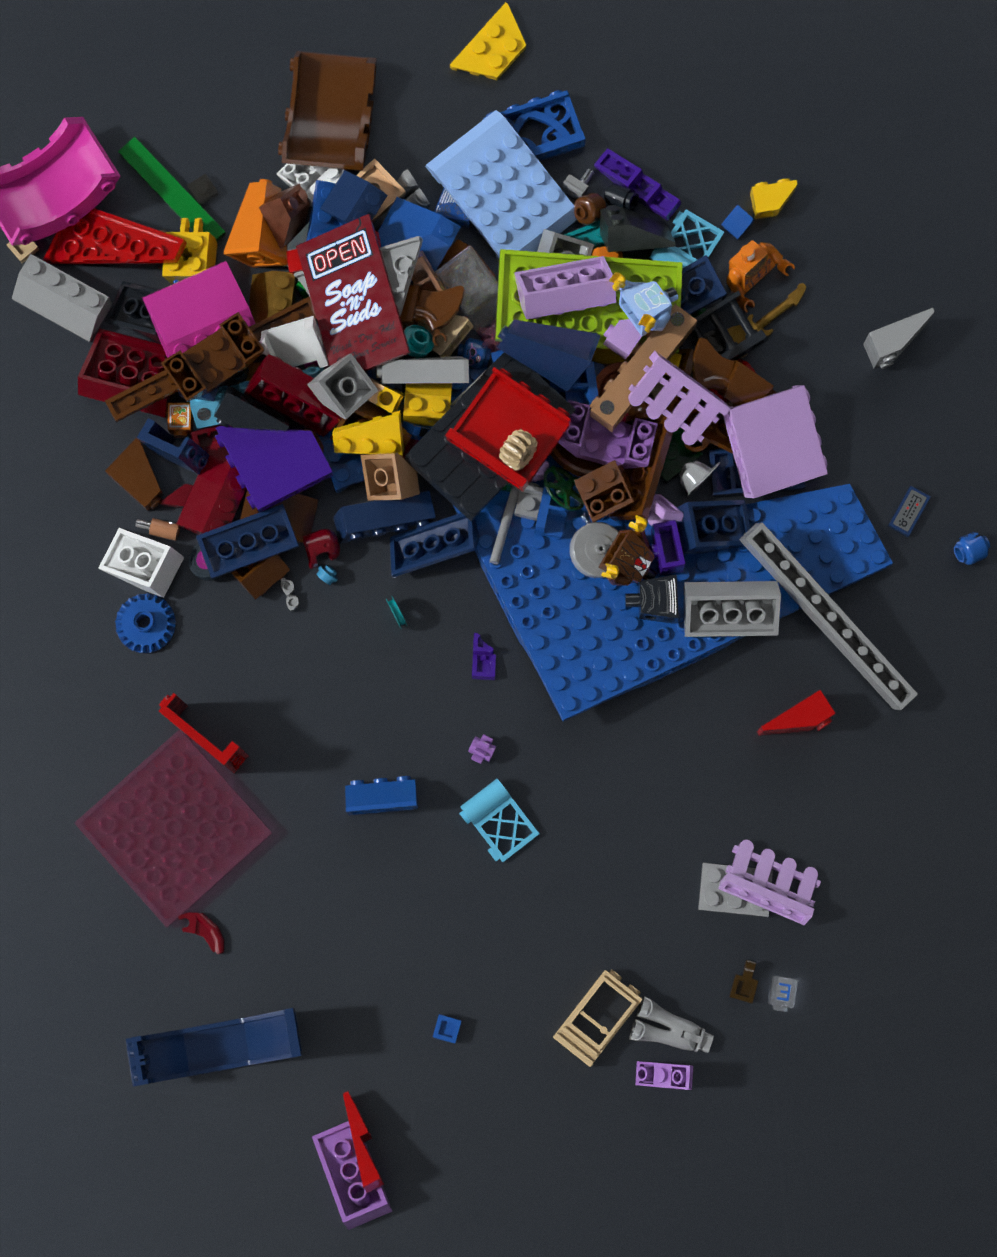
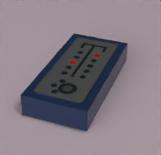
M910 486L888 527L909 537L931 496Z

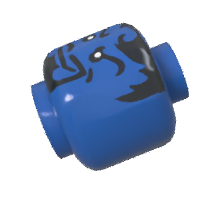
M971 532L957 539L954 553L959 562L972 565L984 560L988 556L990 543L986 536H982L978 532Z

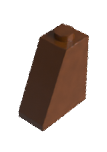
M135 438L105 472L141 506L149 511L151 508L155 509L159 506L161 500H163L161 497L164 494L142 443Z

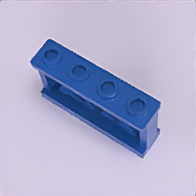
M557 90L550 93L548 97L542 99L541 97H536L529 100L527 104L521 106L515 104L508 107L507 110L499 112L506 118L518 135L528 119L537 120L549 126L542 135L541 145L536 146L530 139L521 137L539 161L585 146L586 139L568 90L563 92L562 90ZM557 105H561L566 109V114L560 121L555 120L559 116V111L557 113L551 112V108ZM569 119L575 132L571 135L563 126ZM555 130L556 132L552 136H555L556 140L549 141L547 136Z

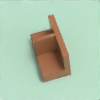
M423 250L420 251L412 276L413 285H419L423 290L434 292L445 290Z

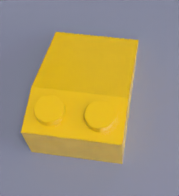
M406 383L403 422L433 426L451 408L452 383Z

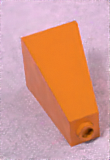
M260 179L259 182L249 183L224 249V255L252 268L288 264L287 245L282 248L279 247L259 209L261 205L281 192V188L274 185L271 180Z

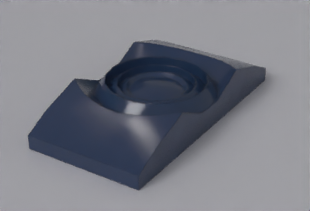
M724 449L709 450L710 467L713 468L720 462L718 467L711 473L713 496L744 495L734 455ZM805 482L772 493L804 489Z

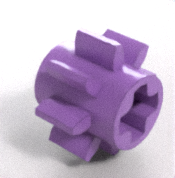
M483 734L482 738L475 736L468 752L473 754L471 759L482 764L483 760L489 762L497 747L492 744L493 738Z

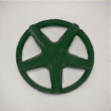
M554 465L548 468L544 473L543 481L552 499L561 507L570 511H578L584 507L585 504L580 493H576L572 488L574 485L576 486L574 481L578 478L573 477L564 469ZM552 472L558 483L547 482V475ZM561 474L566 476L569 480L565 481ZM550 488L554 489L555 493L563 499V503L553 494ZM570 496L580 503L579 506L570 507Z

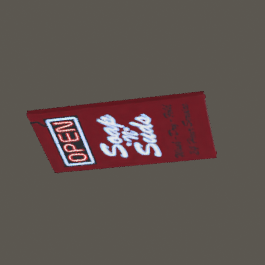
M370 214L296 246L330 366L351 353L366 372L410 353Z

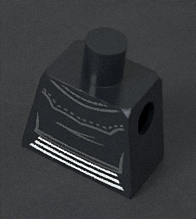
M677 575L640 581L638 593H625V607H639V618L643 620L677 624L679 618Z

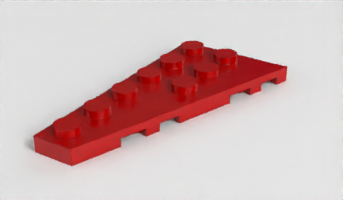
M94 208L82 217L77 224L68 226L55 234L43 261L48 264L178 263L187 242L182 238Z

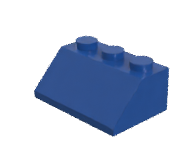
M411 776L397 777V781L388 782L387 778L373 779L374 783L364 784V780L350 781L351 785L345 786L346 812L348 815L418 809L416 780H411Z

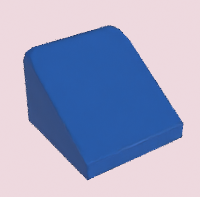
M737 205L721 226L738 240L750 228L754 219Z

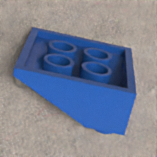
M396 197L378 232L381 247L417 236L423 238L420 251L423 250L435 272L461 226L438 213Z

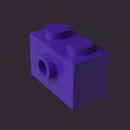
M676 520L653 524L651 528L653 544H650V550L657 560L660 576L683 572L685 560Z

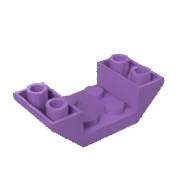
M568 400L576 411L570 417V427L558 442L577 458L603 465L616 460L623 465L624 469L648 466L657 423L635 418L632 425L621 422L611 432L590 417V405Z

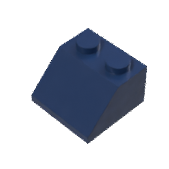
M344 170L320 209L343 225L367 214H370L373 220L388 195L370 182Z

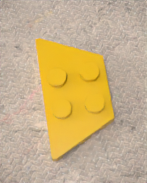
M506 2L450 64L452 70H464L472 75H484L486 78L498 80L526 49V43Z

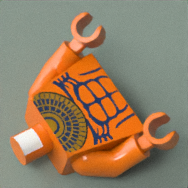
M752 240L747 245H744L729 261V273L726 283L731 291L734 293L739 291L743 297L737 303L744 312L748 313L746 305L752 308L755 307L754 301L746 298L744 295L775 267V264H778L777 269L786 276H789L785 272L787 266L795 269L794 264L787 259H782L781 253L770 243L760 242L757 244Z

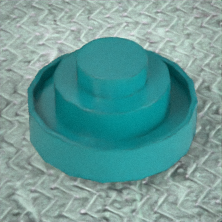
M419 325L406 327L404 332L410 350L408 355L415 358L428 356L434 347L431 333Z

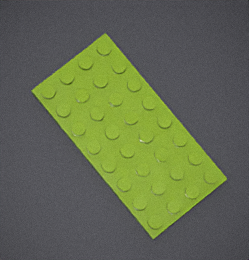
M500 249L495 341H500L498 335L505 325L509 327L513 320H520L597 333L600 335V339L596 348L609 349L603 345L606 337L603 336L611 324L616 326L619 320L629 318L619 306L621 291L619 289L616 291V303L604 307L596 306L582 311L575 310L564 312L560 315L542 316L539 319H526L521 308L514 272L601 256ZM604 257L612 274L619 272L628 281L644 283L654 281L657 282L662 291L673 287L678 294V300L671 303L672 307L676 304L681 308L683 262ZM674 317L671 323L674 326H680V321ZM646 335L641 337L636 346L639 343L643 345V343L647 340V337H645Z

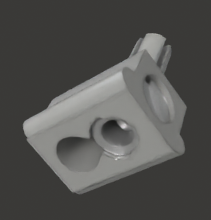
M587 169L580 180L569 174L566 180H564L561 190L576 200L584 196L588 189L587 183L594 175V171L590 172L591 169Z

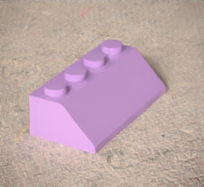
M604 256L514 272L521 308L526 319H539L542 316L560 315L564 312L582 311L586 308L604 307L616 303V291L612 288L614 283L609 282L613 274Z

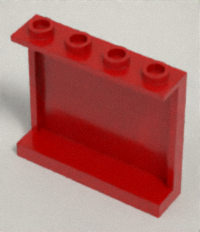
M493 367V373L455 427L453 429L450 428L445 436L449 442L524 492L570 427V414L561 407L556 409L551 406V401L541 394L536 396L530 392L531 387L522 381L517 383L511 379L512 375L505 369L501 368L498 370ZM522 429L530 433L538 442L537 450L528 465H525L521 470L515 471L501 461L499 454L501 453L500 448L503 447L508 435H512L515 430Z
M175 693L171 696L167 695L159 704L161 707L159 712L231 772L235 773L249 757L233 741L223 752L220 751L179 716L188 705Z

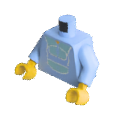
M615 272L609 279V282L614 283L612 286L614 291L621 290L619 306L640 335L644 336L650 331H663L671 318V303L678 300L676 290L671 287L662 291L657 282L654 281L648 283L631 282L626 280L621 273Z

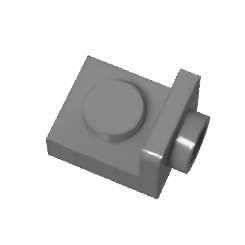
M530 482L524 492L520 490L514 516L537 521L543 488H540L536 483Z

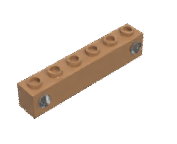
M675 304L671 309V318L664 330L647 333L645 336L647 340L643 345L639 343L633 350L632 359L629 362L625 360L618 369L620 374L616 379L611 378L604 387V394L601 397L596 396L589 406L592 408L590 417L613 432L633 407L628 400V396L631 393L628 388L631 384L634 386L638 384L646 373L643 370L646 365L652 366L653 363L649 358L655 350L667 360H670L694 330L697 320Z

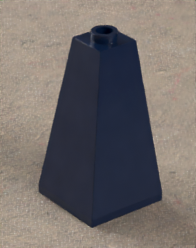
M513 320L509 327L505 325L498 335L500 342L497 348L560 388L568 391L591 363L600 335L592 332Z

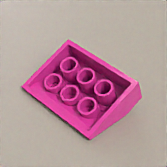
M226 261L143 297L167 358L179 350L184 353L220 329L219 324L237 312L240 313L249 327L255 324L249 306Z

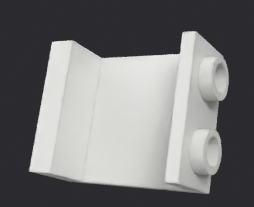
M314 316L261 332V340L259 342L265 350L262 354L277 356L292 367L316 360L320 368L329 366L322 336Z

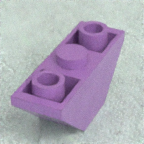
M637 1061L636 1085L692 1090V1065Z

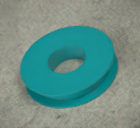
M392 597V600L387 601L401 628L402 625L406 624V621Z

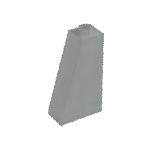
M462 356L397 358L376 367V378H380V382L383 384L469 383V360Z

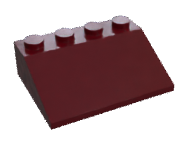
M99 328L78 375V395L105 402V400L164 371L165 369L161 362L166 360L167 356L162 344ZM174 394L140 411L166 418L168 403H172Z

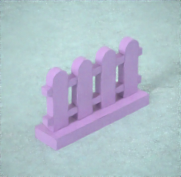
M654 350L649 357L653 363L652 366L646 365L643 369L646 373L636 386L631 384L628 388L631 391L628 396L630 404L639 406L645 401L649 404L646 409L649 418L657 419L661 414L667 417L664 421V427L668 432H675L681 427L685 430L682 434V440L686 445H693L697 440L701 442L704 439V436L701 434L712 421L716 423L719 420L716 415L720 412L725 416L729 412L730 407L726 402ZM665 373L671 376L669 380L663 377ZM660 382L664 386L656 397L652 399L648 395L656 384ZM683 386L689 389L687 393L681 391ZM676 395L682 398L672 412L666 409ZM701 399L706 402L704 407L699 404ZM695 408L699 413L688 425L684 421Z
M743 840L739 846L735 845L732 850L736 854L732 866H727L725 871L727 874L721 880L718 889L805 925L811 919L814 912L812 907L815 901L811 900L814 887L818 888L821 881L817 880V870L813 867H808L803 873L796 871L797 864L792 858H786L782 864L774 861L775 853L771 849L763 850L760 855L753 853L754 845L749 840ZM750 860L757 862L754 875L746 873ZM771 869L779 872L775 884L768 882ZM793 878L800 881L797 893L789 891Z

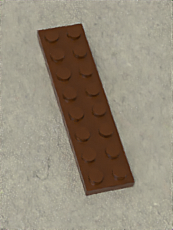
M691 348L679 350L678 354L682 355L679 368L690 376L694 350ZM663 375V377H665L666 380H669L670 377H671V376ZM676 395L666 409L672 412L682 398ZM663 414L659 418L651 419L650 421L657 423V429L648 466L624 469L630 480L635 502L610 514L609 518L614 521L636 520V515L648 519L673 432H668L664 427V421L667 417Z

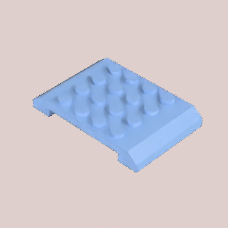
M497 110L425 166L435 180L442 184L495 251L498 259L500 249L537 252L544 229L560 234L577 220L574 215L575 206L506 118Z

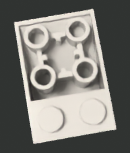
M286 164L277 173V176L289 187L300 183L302 189L307 193L308 201L312 207L316 180L336 183L344 169Z

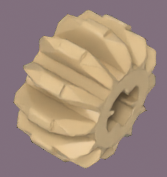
M522 429L515 430L504 441L503 447L500 448L499 458L509 468L515 471L521 470L533 458L538 442L527 431Z

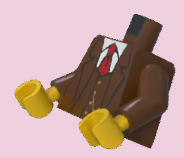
M636 515V522L629 523V527L633 528V531H619L599 565V568L605 571L602 572L601 576L606 577L612 585L628 586L631 583H639L642 579H654L657 575L649 567L654 559V554L650 550L651 547L645 534L647 520L641 516Z

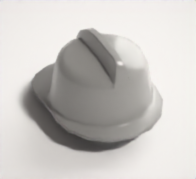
M699 461L686 463L679 473L680 484L687 491V498H690L697 491L705 479L718 467L720 462L713 468Z

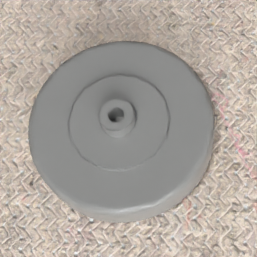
M592 522L579 528L570 542V557L577 570L591 578H604L601 574L605 571L600 569L599 565L618 535V530L604 522Z

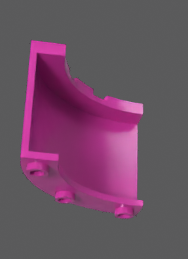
M84 117L64 118L60 126L49 138L51 142L42 150L38 147L22 157L23 162L11 166L9 163L0 166V227L12 246L30 244L33 241L55 234L68 226L77 224L82 217L94 209L115 188L120 174Z

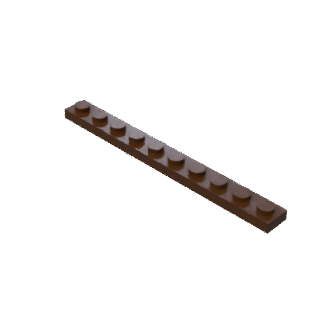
M309 296L249 328L257 340L260 341L261 332L311 316H314L315 320H317L311 297ZM166 370L105 400L117 423L174 394L179 389Z

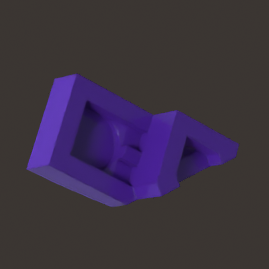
M474 633L472 679L495 680L496 655L494 654V649L488 646L478 633Z

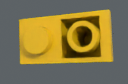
M786 178L778 180L777 183L768 184V182L755 184L750 192L754 218L761 219L777 216L795 192L797 180L790 181V179Z

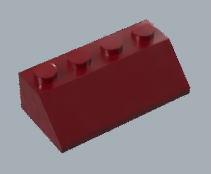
M270 354L260 363L243 393L322 437L342 418L323 405L307 384L314 379L313 377L303 373L301 369L283 362L281 358Z
M216 441L211 443L208 450L210 456L207 464L200 474L197 475L176 523L198 535L230 524L246 490V487L241 488L236 479V476L240 475L236 467L231 469L225 457L229 455L226 447L220 448Z

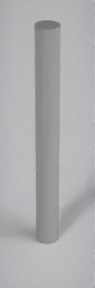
M512 485L490 558V563L499 564L520 489Z

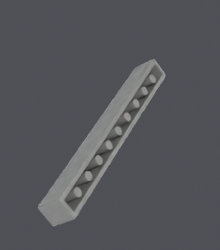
M763 523L755 524L739 539L892 709L902 710L918 695Z

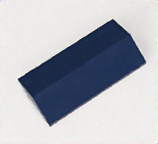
M707 255L682 268L681 309L689 315L728 295Z
M283 504L196 536L211 579L299 547Z
M460 513L390 537L391 575L396 577L476 550L480 536L475 518L470 521L464 514Z

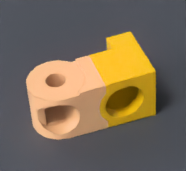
M370 378L378 391L368 400L390 413L396 412L405 394Z

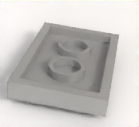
M702 863L698 910L769 917V910L718 889L721 880L727 874L725 871L728 865ZM747 867L746 873L754 875L756 868ZM771 870L768 878L770 883H772L773 870Z

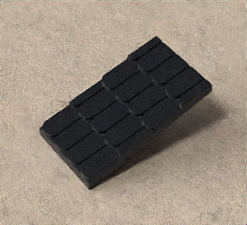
M505 352L432 426L404 458L407 463L470 521L488 505L507 485L508 481L449 442L445 435L450 428L453 429L478 395L492 375L493 367L498 370L501 368L505 369L512 375L511 379L517 383L520 381L526 383L531 387L530 392L536 396L539 394L545 396L551 401V406L556 409L561 407L570 414L569 418L576 411L567 400L550 387L536 372Z

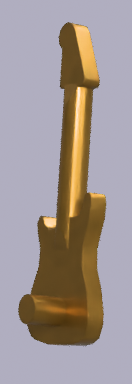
M800 283L797 289L790 293L785 301L756 323L752 321L753 314L749 315L747 319L753 329H757V331L762 329L767 337L771 335L773 329L764 330L763 328L793 305L797 306L806 290V285ZM741 325L727 329L734 342L739 344L746 339V333Z

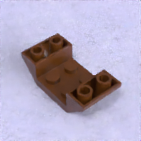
M239 312L219 324V330L184 353L179 350L161 362L187 402L213 391L246 369L265 351Z

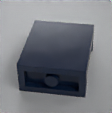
M149 418L137 436V439L158 456L198 475L206 466L210 456L188 437H185L180 447L174 446L173 443L176 439L158 423Z

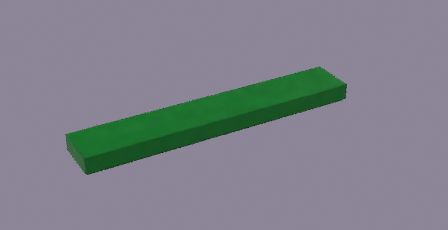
M133 137L118 151L126 162L181 219H189V228L194 231L195 218H202L203 232H210L216 238V241L226 234L219 224L136 137Z

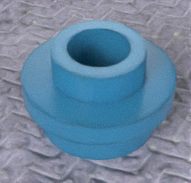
M320 565L318 567L319 571L316 574L322 581L328 585L337 582V571L329 565L325 567Z

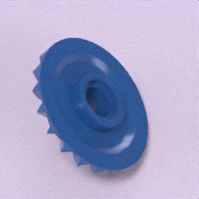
M148 593L137 594L129 598L122 604L115 620L116 632L121 642L129 649L139 653H152L167 645L174 634L176 625L175 615L170 605L159 596ZM143 617H149L150 624L145 628H141L139 621Z

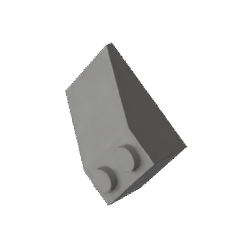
M928 309L869 332L863 345L873 368L880 366L881 369L893 365V361L897 359L928 324L935 312L934 309Z

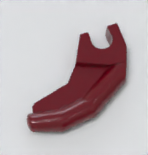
M188 912L178 916L179 920L185 918L189 920V925L182 928L183 932L204 937L213 952H216V954L224 953V938L218 925L204 913Z

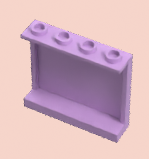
M795 385L791 389L736 407H730L729 412L725 416L723 415L745 498L754 499L828 474L826 469L828 465L827 460L821 450L822 440L816 431V417L813 411H811L809 404L810 395L805 385Z

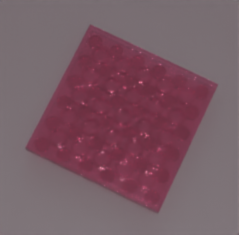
M180 729L75 822L76 826L167 928L272 834L267 826Z

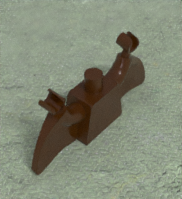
M410 285L400 316L403 329L405 330L410 325H418V322L424 323L429 327L430 332L434 333L433 343L436 346H439L437 343L439 335H442L445 343H447L448 338L446 334L441 333L440 330L447 326L459 311L464 298L465 288L463 286H456L434 292L423 290L419 285Z
M701 337L698 340L692 361L693 378L708 390H717V394L727 400L726 403L729 407H736L776 394L771 383L734 359L729 360L719 355L707 339ZM684 388L682 391L687 393L689 389Z

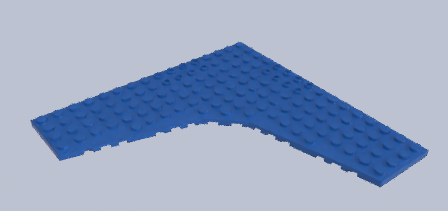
M484 366L482 369L469 368V383H452L451 403L488 367ZM551 455L548 456L546 461L549 463V468L554 465L564 469ZM550 472L547 475V482L556 483L555 475ZM570 473L573 477L580 478V476ZM561 474L565 481L569 480L566 476ZM543 480L532 482L538 484L540 488L544 489ZM850 484L746 504L750 529L757 523H763L828 595L893 564ZM574 485L572 487L573 490L579 494L576 486ZM501 490L475 517L480 536L475 552L480 566L520 645L523 646L563 722L612 698L660 680L727 648L730 644L744 637H685L684 582L776 581L746 547L701 554H683L685 560L683 572L661 576L657 560L654 558L649 567L657 573L655 578L677 575L679 618L677 624L643 620L639 618V607H625V593H638L639 583H631L628 586L612 585L606 577L591 578L585 576L574 566L570 557L571 539L579 528L592 523L585 505L578 511H567L562 538L536 534L535 527L537 521L517 517L513 513L499 564L490 563V558L510 492ZM570 497V507L579 506L580 503L573 497ZM454 506L457 514H460L461 512ZM608 515L596 522L607 523L619 532L621 530L633 531V528L629 527V523H635L636 520L614 521ZM647 520L645 534L650 545L653 544L651 537L652 527ZM778 583L781 593L780 619L801 609V607Z

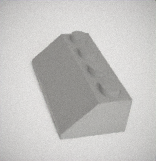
M30 254L19 272L12 300L88 342H91L112 306V301L105 294Z
M684 582L685 637L778 635L781 602L778 582Z

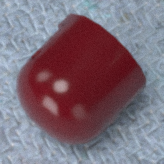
M321 529L302 536L310 569L318 567L316 557L320 553H327L331 561L339 556L341 550L340 543L332 530Z

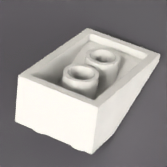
M119 528L99 569L142 590L164 598L184 557L168 545Z

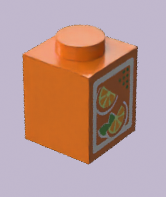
M168 403V431L176 438H185L193 432V415L190 403Z

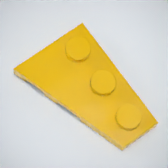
M400 411L393 412L392 415L385 417L377 416L367 422H355L334 428L332 433L335 453H398L403 455L404 452Z

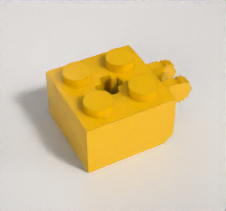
M182 218L180 232H166L187 242L178 263H163L162 276L171 284H174V280H184L216 264L217 241L210 232H203L202 218H195L193 232H189L190 221L188 218Z

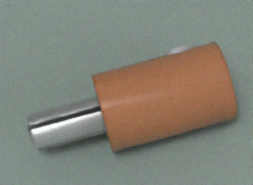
M155 518L151 522L140 519L136 521V527L148 529L149 535L174 541L178 539L180 526L176 523Z

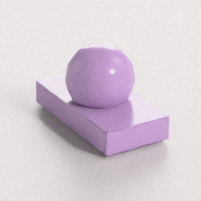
M655 494L647 520L652 527L655 523L669 520L682 522L684 514L661 494Z

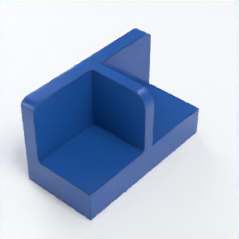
M594 362L589 364L568 391L563 389L564 398L567 402L572 400L590 405L596 396H599Z
M545 485L535 533L562 538L568 510L552 499ZM550 488L553 494L563 503V499Z

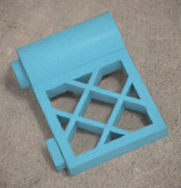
M687 209L684 213L679 211L672 222L675 224V227L671 234L673 238L683 236L685 246L679 248L676 246L655 248L650 258L656 261L683 262L682 268L698 260L692 257L691 250L702 248L704 256L707 255L709 258L724 235V231ZM688 218L695 222L697 229L685 231L683 222ZM710 231L717 236L714 241L704 242L702 232ZM698 233L700 243L689 245L687 235Z
M497 778L460 806L462 809L459 813L467 824L472 822L491 847L487 851L495 861L500 859L504 862L539 835V832ZM509 804L516 811L515 821L501 819L502 810ZM497 813H499L498 819L492 818ZM518 815L522 818L524 822L518 821ZM488 820L498 821L496 835L486 834L481 826ZM501 822L514 823L512 837L499 835ZM517 824L527 825L532 832L525 839L515 838ZM489 837H494V838H496V839H495V844L493 843V841H492ZM499 838L512 840L511 850L504 855L498 849ZM515 840L521 841V842L518 843L516 846H514V845H515Z

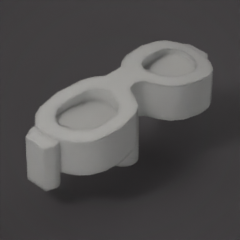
M281 578V588L287 596V607L293 612L300 604L298 597L292 595L295 591V585L291 580Z

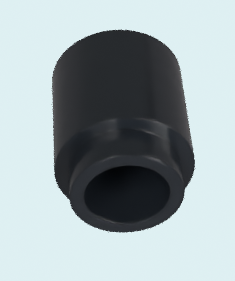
M616 183L607 187L604 193L606 204L610 206L616 205L633 211L639 202V194L635 193V190Z

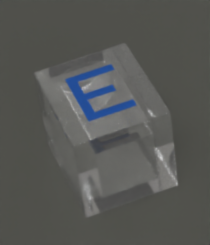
M772 976L768 1004L773 1005V1010L787 1012V1008H794L798 980Z

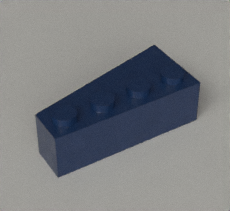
M430 491L421 492L419 495L402 500H377L344 506L333 517L340 544L371 536H381L393 531L403 532L414 526L418 528L430 524L436 518Z

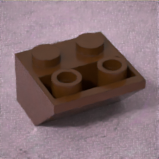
M616 460L574 481L593 523L635 502L630 480L623 465Z

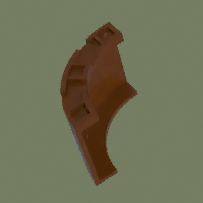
M304 51L296 52L294 58L290 59V71H293L290 108L286 107L285 121L288 122L283 142H279L278 155L282 156V163L352 170L364 169L374 101L369 100L370 94L373 95V88H375L377 58Z

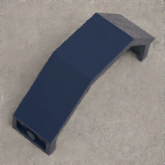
M295 1008L125 1039L133 1087L303 1056Z

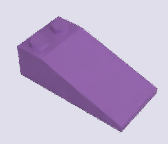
M349 1121L312 1136L341 1219L348 1230L392 1212L383 1185L369 1193L363 1188Z

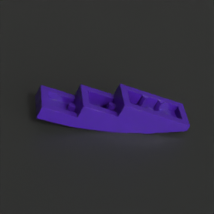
M608 148L594 164V167L613 183L635 190V193L639 194L640 203L667 221L681 205L680 199L662 189L661 184L643 174L642 169Z

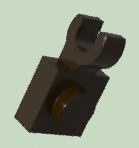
M746 960L742 976L735 974L729 997L753 1003L758 985V980L752 979L756 966L755 962Z

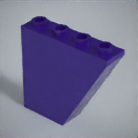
M224 426L216 427L218 435L215 438L220 448L226 447L229 455L225 457L231 469L236 467L240 475L236 476V479L242 489L247 488L250 495L246 498L252 510L257 508L259 512L265 511L333 476V472L312 431L234 428L232 426H229V428Z

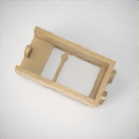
M612 969L610 972L604 970L553 1036L555 1040L589 1067H591L643 1000L639 997L641 992L631 984L628 987L620 982L622 977ZM603 982H606L632 1003L610 1032L607 1031L606 1027H602L582 1011ZM579 1013L598 1027L601 1033L607 1035L600 1045L572 1024Z

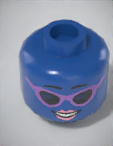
M468 338L465 344L460 343L457 356L468 359L469 368L482 369L484 366H488L492 349L489 348L486 341Z

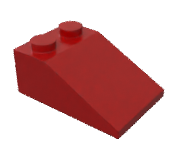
M819 690L761 726L757 733L760 736L811 731L814 728H817L819 731L833 721L831 717L836 713L822 691Z

